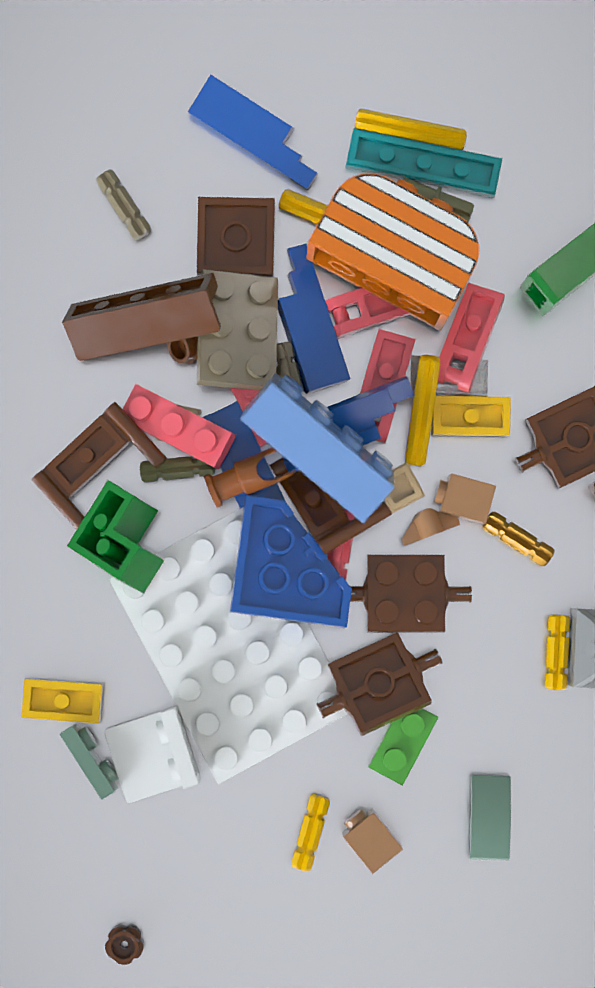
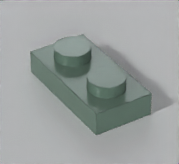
M76 723L59 734L101 800L118 789L115 781L119 777L115 769L107 759L101 762L94 751L98 744L86 726L80 729Z

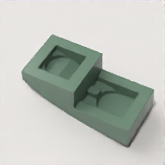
M472 775L471 818L469 823L470 859L509 861L511 776Z

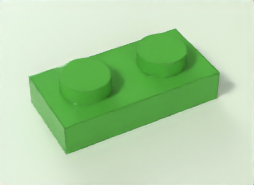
M422 708L390 723L368 768L403 786L439 717Z

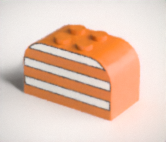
M374 173L359 174L349 178L337 189L308 241L306 259L359 288H364L371 292L372 295L397 308L403 309L411 316L441 331L478 262L479 243L473 228L462 217L453 213V208L449 204L437 198H432L430 201L417 194L418 189L407 181L398 179L395 182L383 175Z

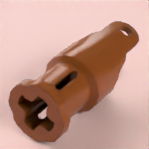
M271 447L235 462L234 468L215 476L210 474L204 475V479L213 502L218 508L223 506V501L245 492L249 495L292 476L296 469L274 478L262 477L257 471V464L263 457L277 452L275 448Z

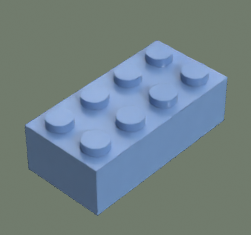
M275 373L245 407L240 420L364 523L395 488L394 472L391 469L393 464L376 450L373 454L369 453L361 444L363 442L361 436L352 428L345 425L341 429L331 419L333 413L321 402L315 400L311 403L302 396L301 392L304 389L287 374L281 378Z

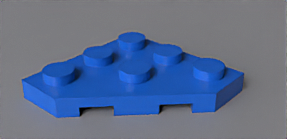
M246 495L230 612L346 628L352 588L343 576H340L327 559V555L322 552L311 534L307 533L285 501Z

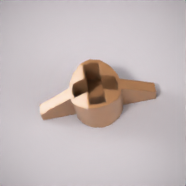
M432 508L424 509L414 515L411 524L402 536L403 546L460 525L459 519L455 516L437 512Z

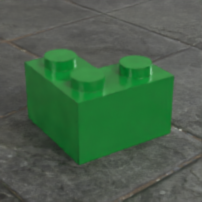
M107 480L67 544V547L119 581L144 594L164 562L163 559L138 544L158 510Z

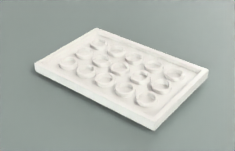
M243 507L155 554L163 559L164 562L144 594L115 577L109 579L218 784L347 715L345 710L342 709L323 719L317 708L316 703L337 695L336 683L328 668L329 662L308 623L230 612Z

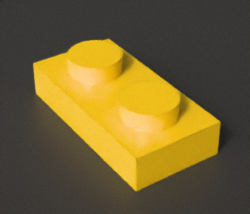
M436 396L432 418V435L509 437L511 397Z
M25 678L21 718L99 724L103 684Z

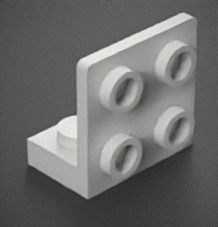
M177 706L105 729L104 734L127 803H132L181 786L185 789L199 784L201 780Z

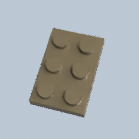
M203 269L200 275L214 273L218 284L212 303L221 328L219 332L198 336L197 385L260 391L276 373L278 278Z

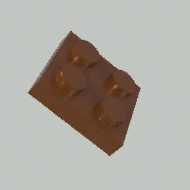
M198 197L197 275H200L204 269L274 277L275 198Z

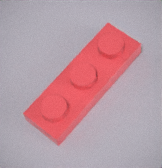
M137 384L134 385L123 407L126 414L141 430L216 469H220L236 437L234 433Z

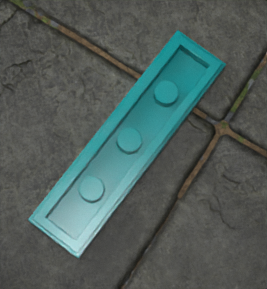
M353 128L345 168L403 180L407 177L422 184L494 198L503 158Z

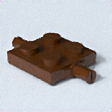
M595 386L526 419L527 425L534 437L536 449L515 457L517 464L530 458L532 459L519 466L522 473L543 463L550 470L558 488H561L595 472Z
M367 555V577L363 586H350L352 588L351 593H355L351 594L350 602H363L367 612V633H445V611L448 603L472 602V595H457L471 594V586H448L445 577V555Z
M394 633L329 663L328 668L336 683L337 695L316 703L317 708L323 719L344 709L352 717L360 735L364 736L432 704V699L423 683L422 672L443 664L441 656L437 649H434L415 658L406 649L399 633Z

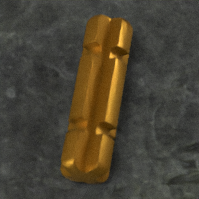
M491 512L489 514L487 522L483 524L484 530L494 536H501V541L523 555H531V560L539 565L546 566L554 555V548L545 542H537V537L515 523H507V518L499 513Z

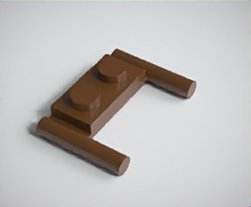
M114 402L45 466L43 470L38 472L32 478V481L77 530L85 516L69 498L74 496L126 448L130 441L156 469L167 460V457L126 412Z
M283 457L269 465L276 477L288 472ZM301 470L296 471L292 476L280 482V485L324 554L392 515L389 507L383 501L364 523L358 518L350 521L339 502Z

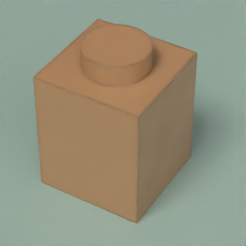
M451 473L448 475L447 481L440 480L434 502L440 503L438 511L440 513L483 525L487 522L496 486Z
M373 808L367 813L360 809L344 822L347 829L342 832L343 838L372 874L403 850L400 842Z

